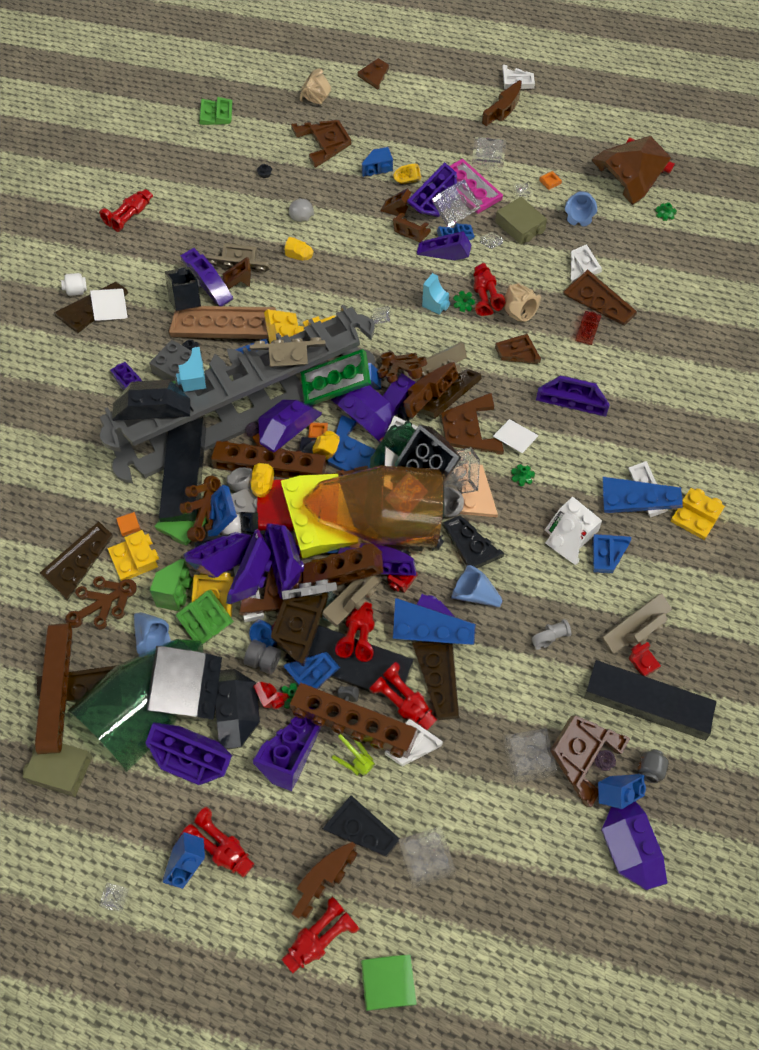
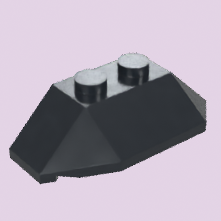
M171 380L131 382L113 402L112 420L190 417L191 400Z
M236 669L220 670L216 698L219 743L226 750L241 748L260 724L258 695L254 688L256 682Z

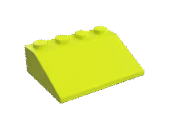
M338 474L303 475L281 481L302 559L359 543Z

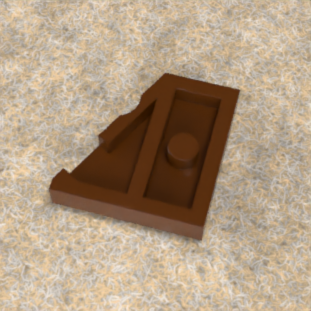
M378 58L358 71V77L378 90L385 78V74L389 70V65Z
M528 334L495 343V349L503 361L536 364L541 362V357Z

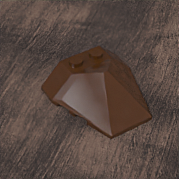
M650 135L606 149L595 156L592 162L601 172L607 168L625 187L622 195L634 205L647 195L658 176L671 160V157Z

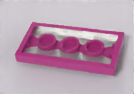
M464 159L450 165L457 172L458 196L477 214L503 200V194Z

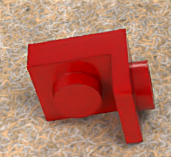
M416 572V576L389 574L387 577L388 583H390L389 587L396 592L400 590L405 593L418 576V573Z
M649 642L643 645L639 643L634 646L629 656V660L638 672L645 677L661 667L649 651L651 646Z
M259 681L254 685L263 707L278 709L290 698L287 693L277 692L271 683Z

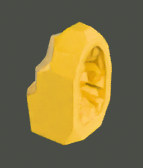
M416 163L401 166L394 172L393 178L400 184L421 181L420 168Z
M295 237L288 238L285 245V256L300 261L312 258L314 251L306 242Z
M325 431L322 436L317 437L313 446V454L325 455L326 460L332 458L338 448L339 436L333 431Z
M258 463L254 465L251 489L256 497H264L271 490L274 471L273 467L269 464Z

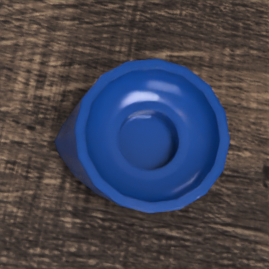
M257 619L250 627L249 635L251 641L257 640L265 643L266 648L278 645L270 636L273 627L267 622Z

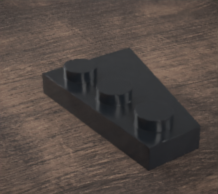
M461 515L443 522L445 531L466 567L471 565L480 568L504 557L503 551L495 548L489 539L480 535L477 529Z
M352 795L322 828L324 831L385 857L401 841L397 835Z

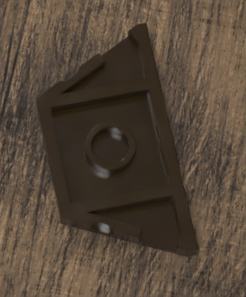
M327 592L312 597L306 595L300 598L284 599L270 635L274 642L303 667L305 666L322 617V612L329 597Z

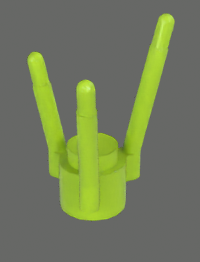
M339 734V739L356 756L353 760L355 766L335 755H332L331 758L353 771L357 776L360 773L365 776L375 765L373 758L368 754L361 742L355 741L362 752L359 754L347 739Z

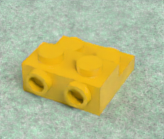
M269 309L264 312L270 343L276 340L277 333H280L281 337L286 335L291 337L304 331L303 326H298L296 313Z
M690 488L682 500L683 508L677 509L670 522L705 540L725 506L720 499H711L706 496L703 490Z
M143 530L124 537L126 541L108 548L121 581L158 568L156 562L159 560L158 554L155 549L151 550L149 545L153 543L149 534L144 535Z
M202 573L194 575L192 602L197 600L206 591L212 590L227 613L232 617V604L226 602L228 592L235 577H231V573H222L219 577L215 578Z

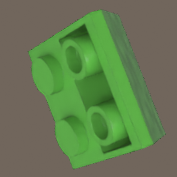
M180 559L156 572L150 588L156 607L180 611L181 605H185L187 599L186 590L192 585V577L190 576L185 559Z

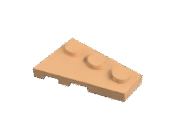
M464 463L461 492L464 498V506L460 514L498 517L483 465Z

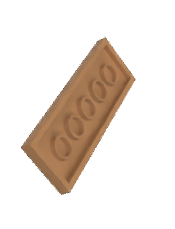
M200 306L180 311L175 310L169 334L171 337L269 339L264 312L267 309L276 310V307Z

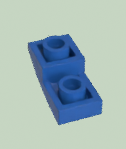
M456 223L454 228L439 226L437 229L438 237L464 231L468 240H472L475 237L471 225Z

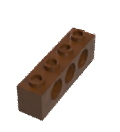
M365 544L362 547L348 549L339 554H331L322 559H313L308 563H304L303 583L311 582V586H315L316 581L328 579V583L336 582L338 586L383 573L382 551L374 544Z

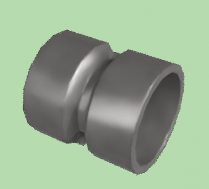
M253 640L246 650L244 664L252 668L259 666L260 671L271 675L279 663L281 650L272 646L266 648L265 643Z

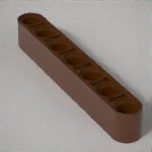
M70 623L49 624L47 628L35 738V749L38 755L60 753L62 750L72 645V626Z

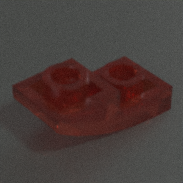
M585 311L575 341L592 345L602 315Z

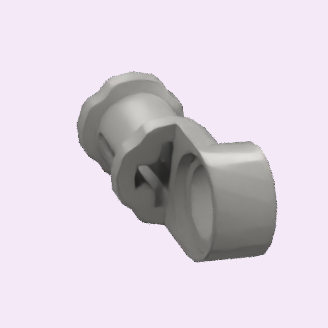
M562 619L557 624H547L546 631L534 635L531 639L535 649L540 650V647L544 646L546 648L550 646L556 638L571 636L570 625L566 619Z

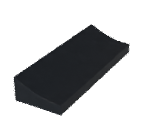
M203 417L168 431L159 510L160 522L196 520L199 508L194 509L191 513L183 514L180 511V504L200 499L201 492L196 497L189 498L185 493V489L187 486L202 484L206 425Z
M318 626L308 657L327 652L340 667L330 678L371 692L369 688L382 677L388 686L401 697L402 693L383 674L397 662L400 665L398 674L406 684L413 668V659L371 644L374 651L373 657L370 661L362 662L355 655L358 642L356 638L354 639V648L351 656L342 658L336 654L335 646L346 635ZM286 653L284 658L285 661L290 663L295 662V660L288 653ZM378 692V693H374V694H376V695H379V696H382V697H385V698L389 699V698L386 697L384 694H381V693H379V692Z
M598 660L594 663L584 695V699L705 741L711 735L713 716L717 703L716 700Z

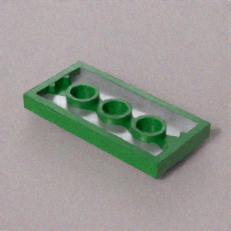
M364 349L300 372L304 403L310 406L371 385L367 354Z

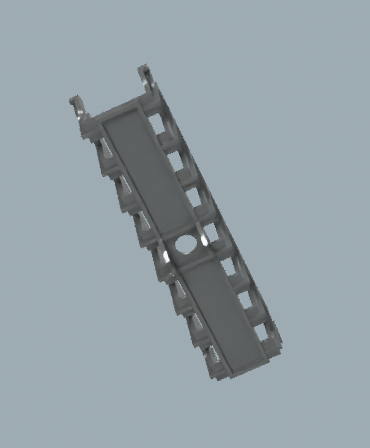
M341 305V312L336 313V317L323 323L321 321L314 323L311 318L308 320L309 325L304 327V331L291 337L288 335L281 337L280 333H277L276 340H284V343L291 342V339L301 338L303 341H310V338L321 337V340H325L326 346L307 347L308 365L270 367L269 350L248 351L245 347L242 348L243 354L235 349L227 348L229 360L232 363L228 367L220 357L214 354L209 363L210 369L204 371L206 388L184 392L191 400L190 417L113 421V411L110 412L108 407L104 408L106 414L100 416L103 426L100 432V439L103 445L113 450L116 456L112 464L115 476L125 483L133 484L131 470L128 467L131 464H134L135 468L144 478L164 470L168 436L166 432L187 422L199 419L200 416L214 410L221 422L206 428L204 451L215 447L216 441H228L259 427L258 418L281 400H299L304 402L302 384L296 374L308 368L326 363L328 359L339 354L345 356L361 350L357 347L360 346V340L356 327L372 340L375 332L373 319L357 314L353 307L346 308L344 305ZM364 349L367 354L368 363L375 366L373 354ZM176 377L175 385L183 391L182 384L178 385ZM279 382L286 393L270 399L264 388ZM247 396L254 407L238 414L232 402ZM149 440L155 452L138 459L131 444L135 446Z

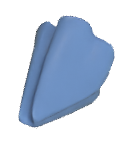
M580 191L570 196L565 205V211L568 214L567 221L571 225L580 223L581 226H587L592 222V217L597 214V204L591 194Z
M468 565L460 575L451 596L452 599L500 607L502 603L501 596L486 575L471 565Z
M142 612L134 614L136 650L139 655L144 654L146 659H154L156 646L171 648L172 642L168 633L169 625L165 620Z

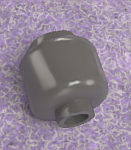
M651 749V751L642 753L638 772L644 775L645 781L658 783V781L665 779L669 761L663 756L662 751Z

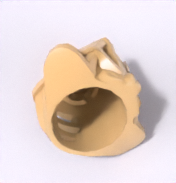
M322 69L313 70L301 90V102H303L305 97L308 101L320 105L331 92V86L324 76Z
M520 283L509 285L505 295L506 304L504 309L509 317L521 322L528 321L539 308L541 295H536L532 289Z

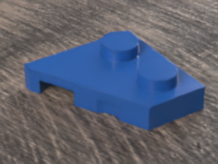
M222 485L211 496L210 519L213 520V529L208 531L209 536L219 535L237 517L229 486Z
M594 534L593 572L613 573L629 546L631 537Z
M327 652L308 657L304 667L296 661L284 665L285 669L298 684L301 682L316 689H319L340 668Z

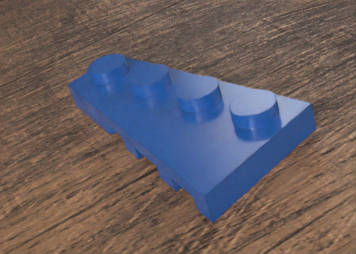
M603 477L604 513L683 508L681 487Z
M395 598L393 639L475 644L476 624Z

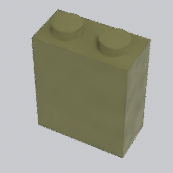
M519 197L496 211L495 222L522 245L545 231L547 218L524 198Z
M63 743L60 753L38 755L34 745L31 760L23 769V778L30 784L76 797L93 757L87 750Z

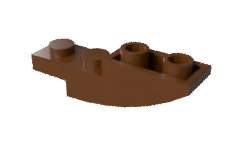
M521 80L512 84L505 91H502L499 94V101L484 110L482 124L488 126L496 119L502 122L512 113L520 98Z
M454 362L443 365L428 373L408 389L409 397L403 402L407 417L414 418L432 397L439 398L458 378Z
M350 842L328 854L303 878L296 888L298 894L302 895V898L291 913L295 920L301 923L303 918L308 919L314 908L311 906L316 898L320 899L326 889L325 883L332 888L335 883H341L346 874L343 870L348 863L351 865L358 854L355 843Z

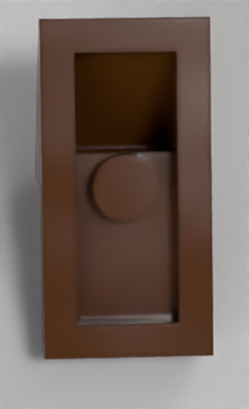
M407 188L386 199L380 211L398 216L400 213H406L408 209L407 200L411 195L409 189Z
M248 257L222 274L223 282L228 289L237 285L240 281L250 287L251 269Z

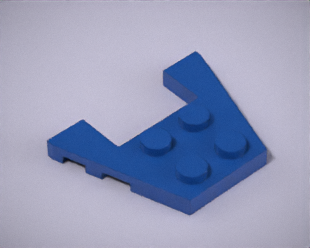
M342 415L336 432L340 441L337 451L332 458L328 459V465L340 471L354 470L357 467L378 464L379 466L385 461L387 446L384 444L380 451H377L349 437V434L356 426V421ZM398 443L391 448H387L396 453L403 449V444Z

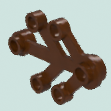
M392 351L385 352L380 356L382 366L377 370L379 378L386 377L389 383L398 380L396 374L398 369L408 372L412 379H418L422 376V367L427 365L426 357L418 358L417 353L396 356Z
M212 475L207 476L203 484L187 486L185 489V493L189 498L196 497L198 493L205 491L202 499L180 504V511L183 514L191 513L194 509L199 508L194 526L187 532L188 539L193 542L202 541L205 538V531L202 527L205 515L208 521L205 525L207 533L213 529V520L210 519L211 496L221 487V482L219 478Z
M97 576L93 580L96 589L106 588L115 591L106 594L88 591L84 586L78 587L75 593L80 600L91 599L97 601L78 612H69L65 618L66 623H70L72 628H78L83 623V618L101 608L99 616L94 619V625L99 630L104 629L107 626L106 620L112 602L118 598V605L113 607L111 612L115 619L124 617L127 600L137 591L136 583L131 579H124L119 583L106 581L104 577ZM99 581H103L102 584L97 585ZM81 591H85L83 595H79ZM121 610L120 614H115L116 611ZM72 616H76L74 620H70ZM99 621H104L101 625H97Z

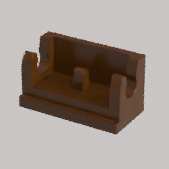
M400 213L396 218H393L395 232L419 243L431 233L430 228L426 229L429 223L425 222L419 226L407 221L406 218L402 219L405 213Z

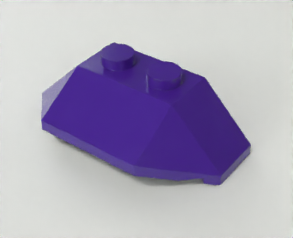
M444 162L407 200V203L419 213L439 217L458 197L457 172Z
M561 375L539 387L536 401L604 417L607 416L610 406L596 383Z
M370 385L331 399L336 406L380 443H382L380 439L389 434L387 431L392 422L391 403Z
M281 400L258 418L260 444L273 453L319 418L322 412L299 400Z
M267 523L264 536L271 551L270 560L273 561L272 569L281 599L283 598L282 591L291 590L299 581L301 572L304 571V564L299 559V545H296L294 537L287 527Z
M258 529L254 531L228 592L226 602L228 604L256 595L258 588H263L266 580V577H264L265 571L269 572L273 563L270 560L271 551Z
M233 532L229 536L210 540L184 553L183 557L199 573L206 574L212 578L219 577L220 574L231 570L241 563L251 541V535Z
M153 723L146 740V745L150 748L160 769L197 785L224 777L233 756L219 742L176 725Z
M636 801L623 809L611 806L601 831L618 874L641 886L644 890L667 884L664 856L645 811Z

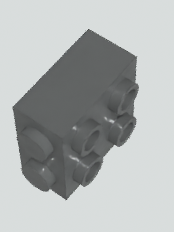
M171 340L149 362L152 373L163 380L175 381L176 373H180L179 365H183L189 360L192 351Z

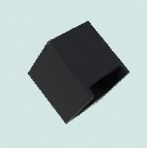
M190 267L165 271L169 302L174 309L180 311L200 307L201 301L197 276Z

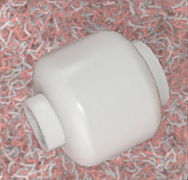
M80 273L66 274L64 280H61L62 291L66 290L68 296L83 295L84 291L87 290L85 277H82Z

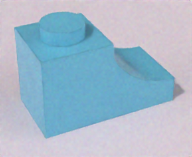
M432 273L423 284L422 307L440 315L450 305L449 293L440 285L438 276Z
M200 347L192 348L189 360L183 365H179L180 373H176L178 385L182 384L184 392L206 388Z

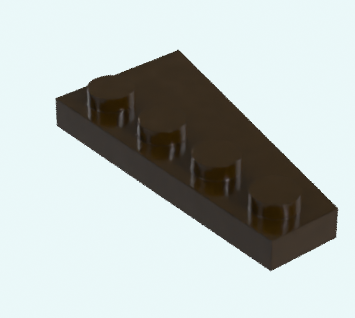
M117 282L100 289H123L124 297L128 294V290ZM91 294L54 312L55 316L75 332H81L95 320Z
M98 521L39 572L40 575L68 601L112 539V533Z
M413 642L412 645L438 719L460 718L453 643Z

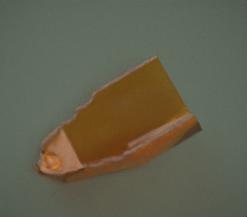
M379 465L320 481L303 497L302 501L317 522L375 545L434 548L439 540L443 516L442 474L439 469Z

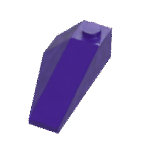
M295 716L288 726L276 732L274 738L262 744L253 760V764L272 784L292 791L302 773L321 726L314 724L308 718L300 719Z

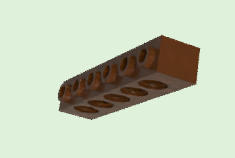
M216 441L211 458L214 469L234 471L238 468H251L253 471L254 465L258 463L269 464L273 467L274 477L286 479L303 475L325 474L326 456L319 453L311 454L302 451H289L282 448L273 453L264 446H252L246 443L237 444L229 441Z
M301 682L290 703L294 716L300 719L308 718L314 724L321 727L324 725L328 726L337 734H348L357 742H368L373 748L390 751V754L397 758L405 757L408 759L417 738V728ZM312 704L319 705V707L314 710L309 708ZM333 711L339 713L336 717L328 716ZM351 719L358 721L355 725L348 724V721ZM369 727H376L377 731L370 733L367 729ZM393 734L397 738L390 741L387 739V736Z

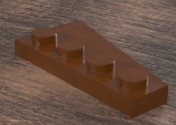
M588 269L563 292V295L624 326L637 314L633 307Z

